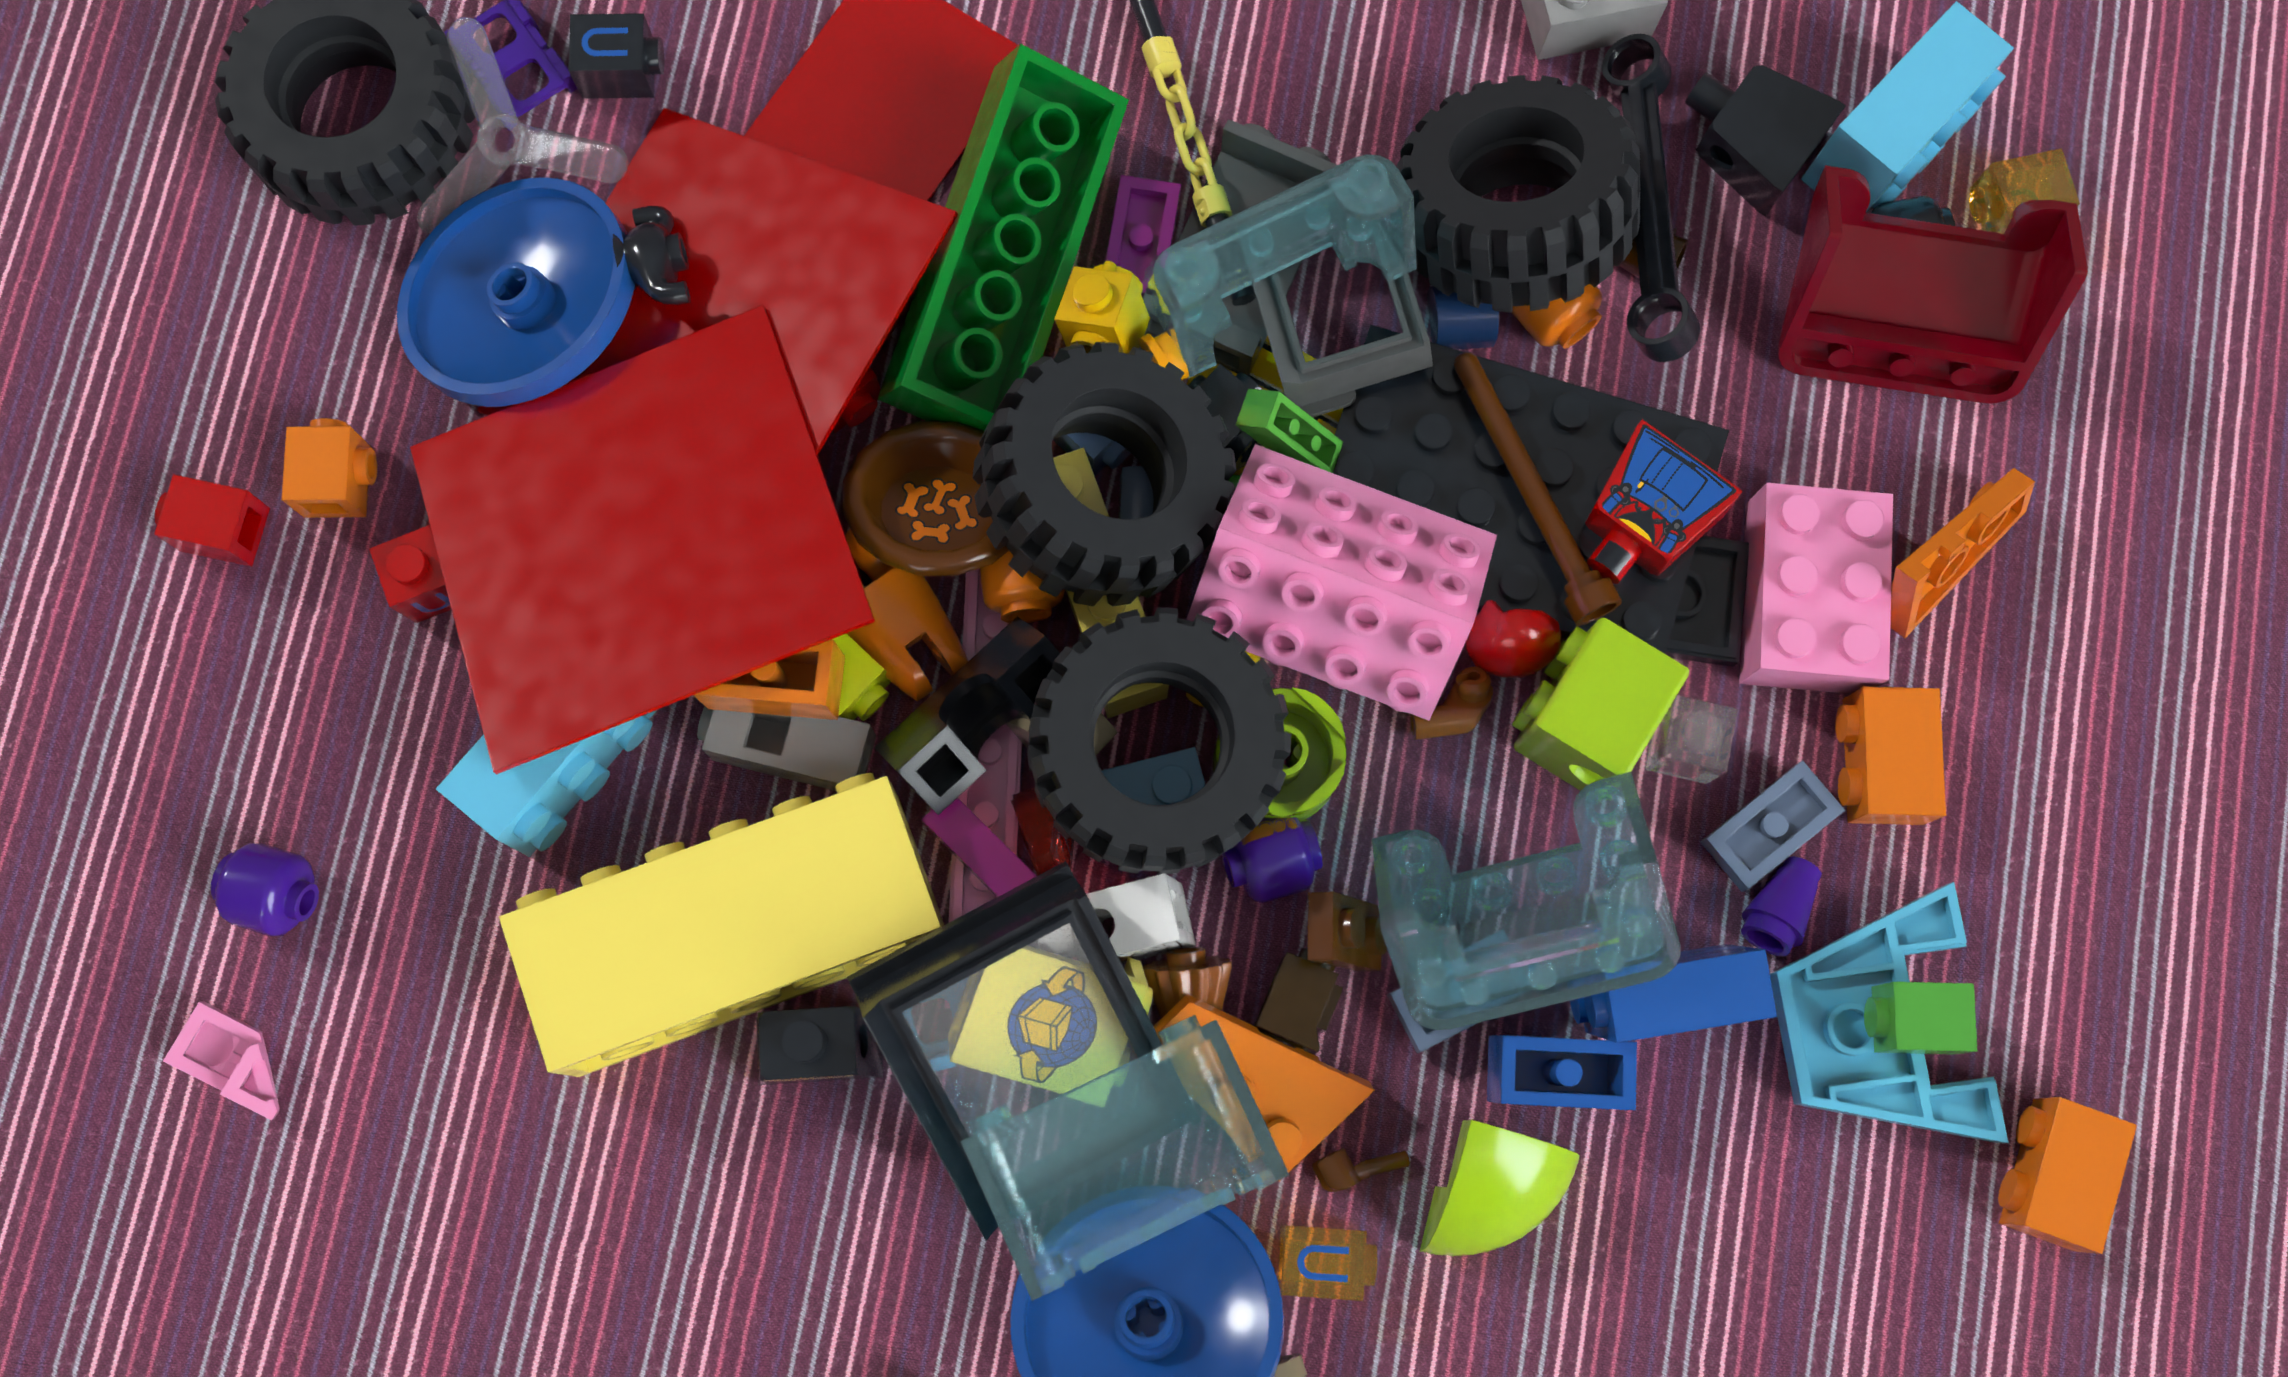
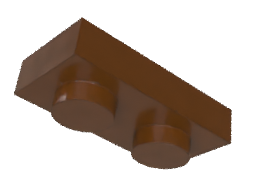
M1308 892L1307 960L1354 971H1382V955L1386 953L1389 945V928L1385 917L1382 915V906L1336 892Z

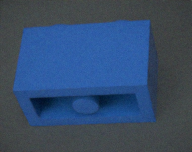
M1490 1035L1488 1036L1487 1102L1636 1110L1637 1042L1626 1041L1616 1043L1607 1040Z

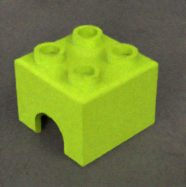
M1607 618L1597 620L1587 632L1576 626L1567 641L1561 643V648L1556 658L1544 670L1546 675L1553 678L1551 684L1543 680L1535 693L1530 694L1515 717L1512 726L1519 729L1521 733L1514 743V749L1591 798L1598 799L1609 791L1610 788L1608 786L1610 782L1619 784L1628 778L1688 678L1689 669Z

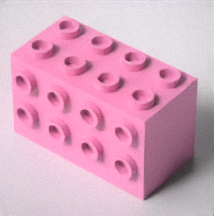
M1255 444L1217 530L1187 620L1194 621L1197 613L1214 619L1216 623L1213 630L1227 638L1235 631L1250 643L1245 650L1246 652L1265 658L1272 664L1286 666L1323 680L1335 688L1352 691L1386 704L1396 711L1410 713L1429 721L1473 627L1497 535Z

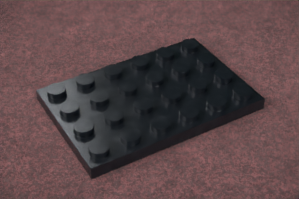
M1370 325L1364 345L1401 333ZM1430 342L1432 367L1356 389V399L1352 405L1343 408L1335 432V436L1343 441V445L1333 473L1496 534L1497 537L1477 612L1481 611L1488 600L1495 601L1504 612L1519 608L1541 610L1559 622L1562 638L1568 639L1576 627L1564 604V600L1568 597L1564 586L1568 582L1454 369V360L1462 351ZM1476 356L1586 562L1603 539L1591 531L1585 522L1630 437L1642 419L1714 471H1718L1729 433L1728 429ZM1697 542L1658 576L1649 573L1640 565L1634 563L1618 584H1613L1622 599L1621 605L1601 618H1607L1665 654ZM1597 620L1578 627L1587 632Z

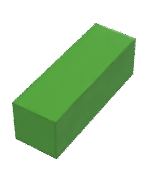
M1248 389L1235 424L1238 428L1267 449L1333 473L1343 445L1341 439L1280 391Z

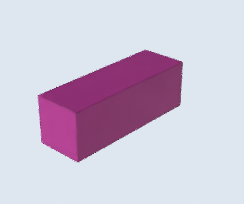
M956 798L939 815L931 810L921 819L923 824L996 897L1036 877L959 798Z

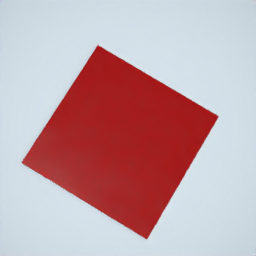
M663 108L605 203L621 221L627 233L635 227L632 209L645 206H663L672 213L674 226L671 234L680 232L689 261V270L680 271L676 282L686 281L691 302L681 305L662 304L654 301L643 290L636 288L633 291L627 314L612 341L588 368L568 383L764 305L818 456L958 213L955 210ZM512 405L502 407L479 406L477 411L488 416Z
M764 305L574 380L547 395L512 405L410 447L492 769L496 775L876 622Z

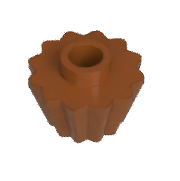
M1185 947L1166 951L1167 960L1153 961L1151 964L1142 965L1148 987H1151L1153 990V999L1161 1018L1186 994L1217 1009H1223L1232 969L1230 958L1206 956L1205 948Z

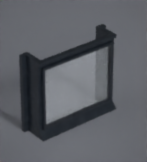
M1066 861L847 977L855 992L865 1023L985 1241L1007 1219L1189 1120L1192 1124L1200 1120L1087 894L1074 877Z

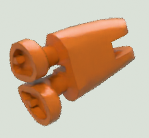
M849 529L845 536L854 562L872 581L864 590L876 622L847 634L886 670L887 679L918 702L933 692V688L918 662L907 651L909 647L923 639L936 660L941 663L951 676L968 662V658L946 612L924 576L883 564L856 541L851 529Z

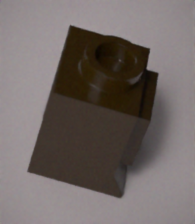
M1301 948L1298 956L1286 952L1281 958L1254 1026L1258 1028L1259 1032L1271 1038L1315 1054L1320 1049L1317 1032L1323 1033L1327 1030L1343 987L1335 984L1339 975L1334 972L1336 966L1307 960L1308 949Z

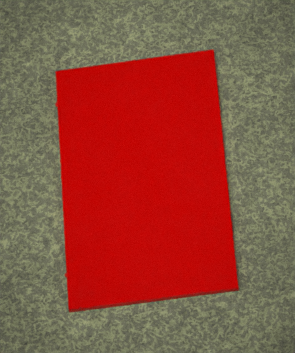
M843 0L744 136L930 201L965 151L994 67L1012 52L1018 44L944 0Z

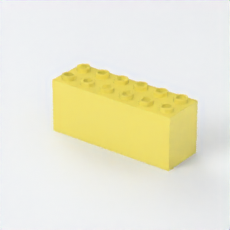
M873 773L853 776L838 783L835 786L837 794L812 803L810 796L796 797L773 807L774 817L752 825L748 824L747 819L726 822L711 829L708 832L711 840L686 849L683 842L666 844L647 852L644 855L647 862L645 864L621 872L619 865L603 867L583 875L580 878L582 886L559 895H557L554 888L544 889L516 900L518 910L498 917L547 1071L549 1073L581 1077L846 979L851 974L944 926L899 796L888 777L885 776L875 780Z

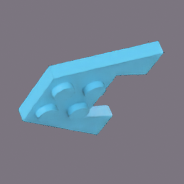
M1954 882L1943 885L1770 974L1795 1105L1994 1143H2009L1994 1077L1931 1085L1924 1054L1874 1053V1037H1869L1865 1029L1864 1008L1867 999L1872 997L1871 987L1889 982H1910L1905 955L1957 949L1966 946L1967 940Z

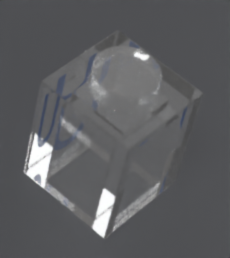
M1677 695L1650 740L1645 770L1708 784L1724 774L1728 768L1738 709Z

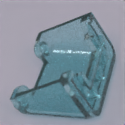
M1365 154L1354 157L1171 245L1151 259L1145 269L1143 279L1147 296L1164 332L1171 336L1184 363L1187 365L1189 371L1188 379L1217 365L1213 351L1214 338L1219 330L1222 331L1232 326L1230 314L1222 298L1252 283H1256L1331 246L1345 271L1357 266V262L1370 263L1380 268L1387 282H1390L1417 269L1414 196L1399 169L1392 161L1380 155Z
M1193 1015L1158 1032L1163 1045L1125 1065L1012 1117L1008 1106L1004 1105L969 1122L974 1135L961 1141V1144L1032 1301L1064 1286V1282L1076 1276L1075 1272L1082 1270L1084 1274L1096 1268V1265L1218 1205H1225L1235 1200L1234 1194L1236 1193L1242 1195L1255 1188L1260 1190L1290 1175L1217 1020L1201 1027L1196 1015Z

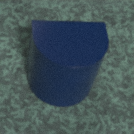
M1434 286L1429 287L1427 301L1432 343L1456 350L1494 347L1499 330V311H1494L1492 304L1481 303L1476 308L1460 302L1455 292L1447 296Z

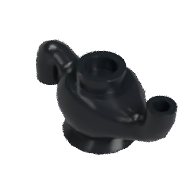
M645 206L632 209L635 227L626 234L624 242L622 243L613 234V248L617 267L622 260L623 253H625L628 271L635 283L634 290L639 288L654 301L662 304L681 305L690 303V293L686 281L676 282L680 271L689 270V261L680 232L671 234L674 226L672 213L663 206Z

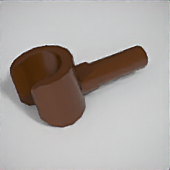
M1343 1147L1314 1162L1312 1168L1323 1189L1334 1193L1348 1189L1361 1180L1370 1178V1176L1409 1167L1410 1161L1407 1152L1400 1151L1363 1160L1353 1166Z

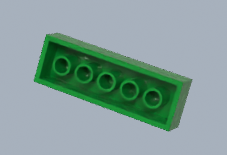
M1019 44L994 67L945 205L946 208L955 210L958 216L916 287L877 400L925 421H956L985 431L1014 381L1022 379L1028 367L1043 356L1055 321L1054 318L1074 265L1129 99L1023 44Z

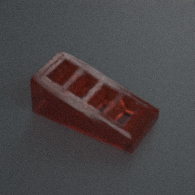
M1035 787L1012 795L1013 800L1010 801L1037 876L1064 861L1072 869L1074 840L1071 837L1066 840L1053 825L1055 820L1047 807L1042 808L1034 791Z

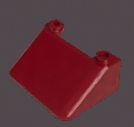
M1825 165L1814 191L1778 344L1779 361L1782 366L1794 374L1986 404L2004 402L2018 395L2025 387L2088 274L2077 204L2056 200H2029L2023 202L2014 209L2012 219L2004 233L1866 212L1870 204V187L1867 179L1855 170Z

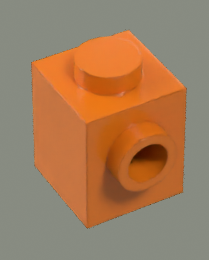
M319 418L311 420L310 426L286 427L281 500L303 518L366 517L368 485H373L377 478V458L374 449L348 423L341 420Z

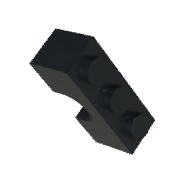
M1017 616L874 748L912 790L939 815L987 771L978 761L980 749L985 741L997 729L1012 720L1025 718L1031 721L1035 698L1042 680L1047 678L1052 669L1053 661L1060 652L1043 633Z

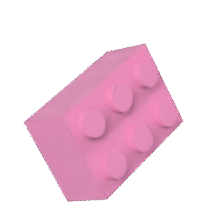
M1766 483L1745 504L1744 542H1749V558L1740 645L1739 684L1852 694L1863 686L1878 687L1889 680L1893 494Z

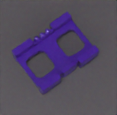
M503 0L456 30L451 27L444 31L468 74H472L479 86L482 87L488 96L487 100L509 131L519 126L517 118L563 89L567 88L570 93L577 89L568 71L569 68L553 47H548L539 33L540 29L520 0ZM497 18L506 19L516 32V39L491 55L484 54L474 42L473 34ZM529 63L538 64L549 78L548 85L525 100L515 99L505 85L506 78Z

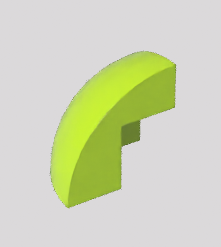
M1463 1120L1447 1187L1435 1186L1420 1252L1444 1256L1474 1255L1504 1247L1522 1238L1544 1221L1559 1204L1575 1174L1580 1155L1563 1147L1475 1120Z

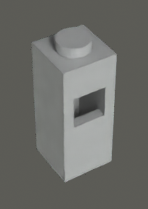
M706 707L702 711L697 732L698 740L704 741L702 750L713 761L836 791L835 786L838 783L853 776L867 773L877 737L870 724L838 717V720L711 710Z

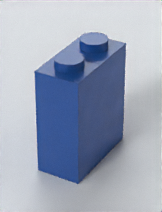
M1724 944L1575 968L1577 984L1570 985L1569 987L1570 1005L1576 1023H1584L1585 1033L1616 1043L1777 1017L1766 949Z

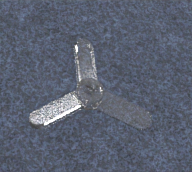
M468 17L459 18L451 24L447 31V42L454 54L479 130L477 142L420 207L417 219L420 228L425 233L430 234L455 209L471 198L490 189L505 170L512 165L524 164L605 183H615L623 178L628 169V158L625 152L618 146L528 126L517 119L484 27L475 19ZM507 128L513 133L515 143L511 150L501 152L496 147L495 136L498 131Z

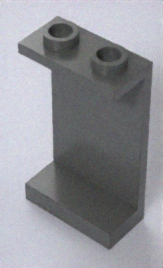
M1228 119L1223 129L1221 152L1213 166V171L1217 183L1224 187L1230 204L1232 215L1229 219L1248 271L1233 218L1254 221L1331 197L1335 193L1341 166L1332 163L1319 150L1310 147L1296 148L1275 139L1274 135L1262 126L1252 123L1241 125ZM1194 206L1169 259L1164 293L1148 287L1143 296L1150 316L1145 334L1149 333L1156 337L1163 332H1167L1179 349L1249 376L1268 336L1258 301L1255 298L1246 305H1233L1207 228L1201 226ZM1312 240L1272 251L1285 296H1287Z

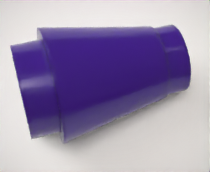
M1795 856L1786 858L1783 865L1779 867L1742 912V918L1745 922L1741 929L1743 937L1756 948L1766 949V953L1776 956H1787L1793 947L1800 946L1804 940L1818 889V882L1822 877L1821 871L1814 864L1803 858Z

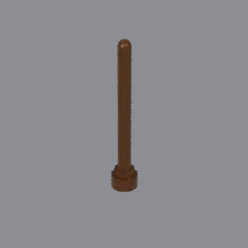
M1467 351L1458 354L1454 360V369L1568 582L1564 586L1568 596L1564 600V604L1575 625H1585L1607 615L1622 603V599L1610 578H1602L1598 570L1591 571L1476 355Z

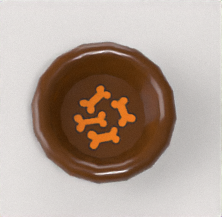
M918 421L888 430L860 450L843 479L842 513L856 541L883 564L919 576H958L991 565L1009 550L1006 546L1000 550L995 549L986 534V531L993 522L991 516L985 518L979 516L974 499L976 492L981 484H977L973 480L974 460L981 450L979 442L984 430L956 421Z

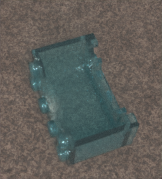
M1631 772L1595 781L1586 785L1577 794L1573 803V817L1580 842L1452 875L1442 844L1439 839L1429 832L1417 829L1404 830L1372 839L1381 932L1406 1005L1416 1022L1434 1030L1454 1029L1653 981L1667 975L1676 967L1681 956L1680 942L1656 853Z

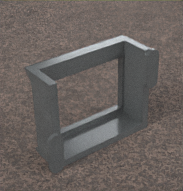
M1378 177L1372 179V184L1254 221L1233 218L1285 396L1311 417L1352 405L1356 399V389L1433 366L1430 339ZM1369 225L1403 333L1305 363L1272 251L1298 245L1323 236L1333 237Z

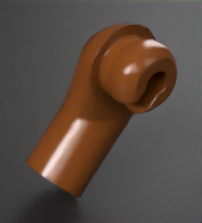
M1478 667L1464 668L1458 673L1456 682L1444 703L1435 707L1429 721L1410 714V725L1414 740L1465 734L1475 729L1493 698V687L1491 686L1489 674Z

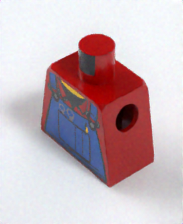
M1642 419L1630 437L1585 522L1591 531L1603 539L1587 560V564L1592 571L1598 570L1602 578H1610L1613 584H1618L1634 563H1637L1649 573L1658 576L1717 524L1743 491Z

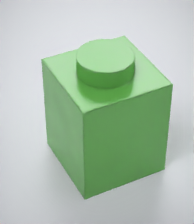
M1889 982L1871 987L1872 997L1867 999L1864 1008V1024L1868 1036L1874 1037V1053L1961 1054L1977 1052L1974 983Z

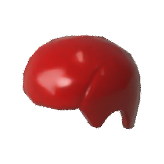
M1488 600L1479 614L1476 615L1473 627L1464 645L1468 655L1478 668L1499 677L1523 678L1541 670L1556 658L1561 648L1562 635L1559 622L1544 611L1519 608L1504 612L1495 601Z

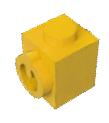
M1105 261L1104 264L1095 266L1093 269L1074 266L1054 318L1066 347L1080 344L1084 346L1086 353H1089L1096 342H1109L1118 344L1119 352L1129 354L1133 346L1140 348L1139 338L1144 336L1150 316L1141 295L1143 284L1139 278L1132 272L1116 266L1112 261Z

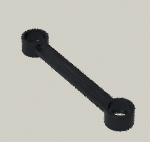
M1639 33L1623 37L1609 48L1603 58L1602 73L1617 99L1622 102L1623 117L1632 126L1636 134V144L1640 149V224L1635 240L1641 296L1633 303L1628 312L1627 328L1646 357L1657 362H1669L1681 358L1694 347L1700 334V322L1684 295L1679 292L1658 101V97L1665 91L1671 80V66L1658 42L1650 35ZM1646 59L1653 60L1650 67L1639 77L1631 80H1621L1624 72L1634 63ZM1668 312L1682 313L1679 324L1669 334L1660 338H1645L1647 328L1658 316Z

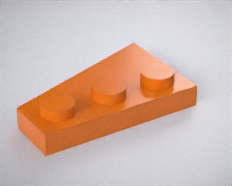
M2013 468L1995 484L1991 481L1986 483L1976 493L1968 507L1896 567L1894 579L1891 583L1890 628L1906 638L2025 514L2035 484L2034 480Z
M1188 994L1153 1026L1185 1091L1279 1182L1375 1091L1370 1081L1351 1072L1348 1074L1321 1062L1318 1056L1297 1046L1294 1049L1259 1032L1257 1027Z

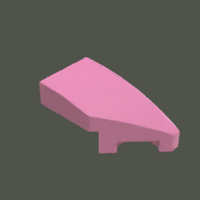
M205 1001L198 1002L163 1062L221 1090L220 1095L270 1120L275 1119L280 1108L262 1032Z

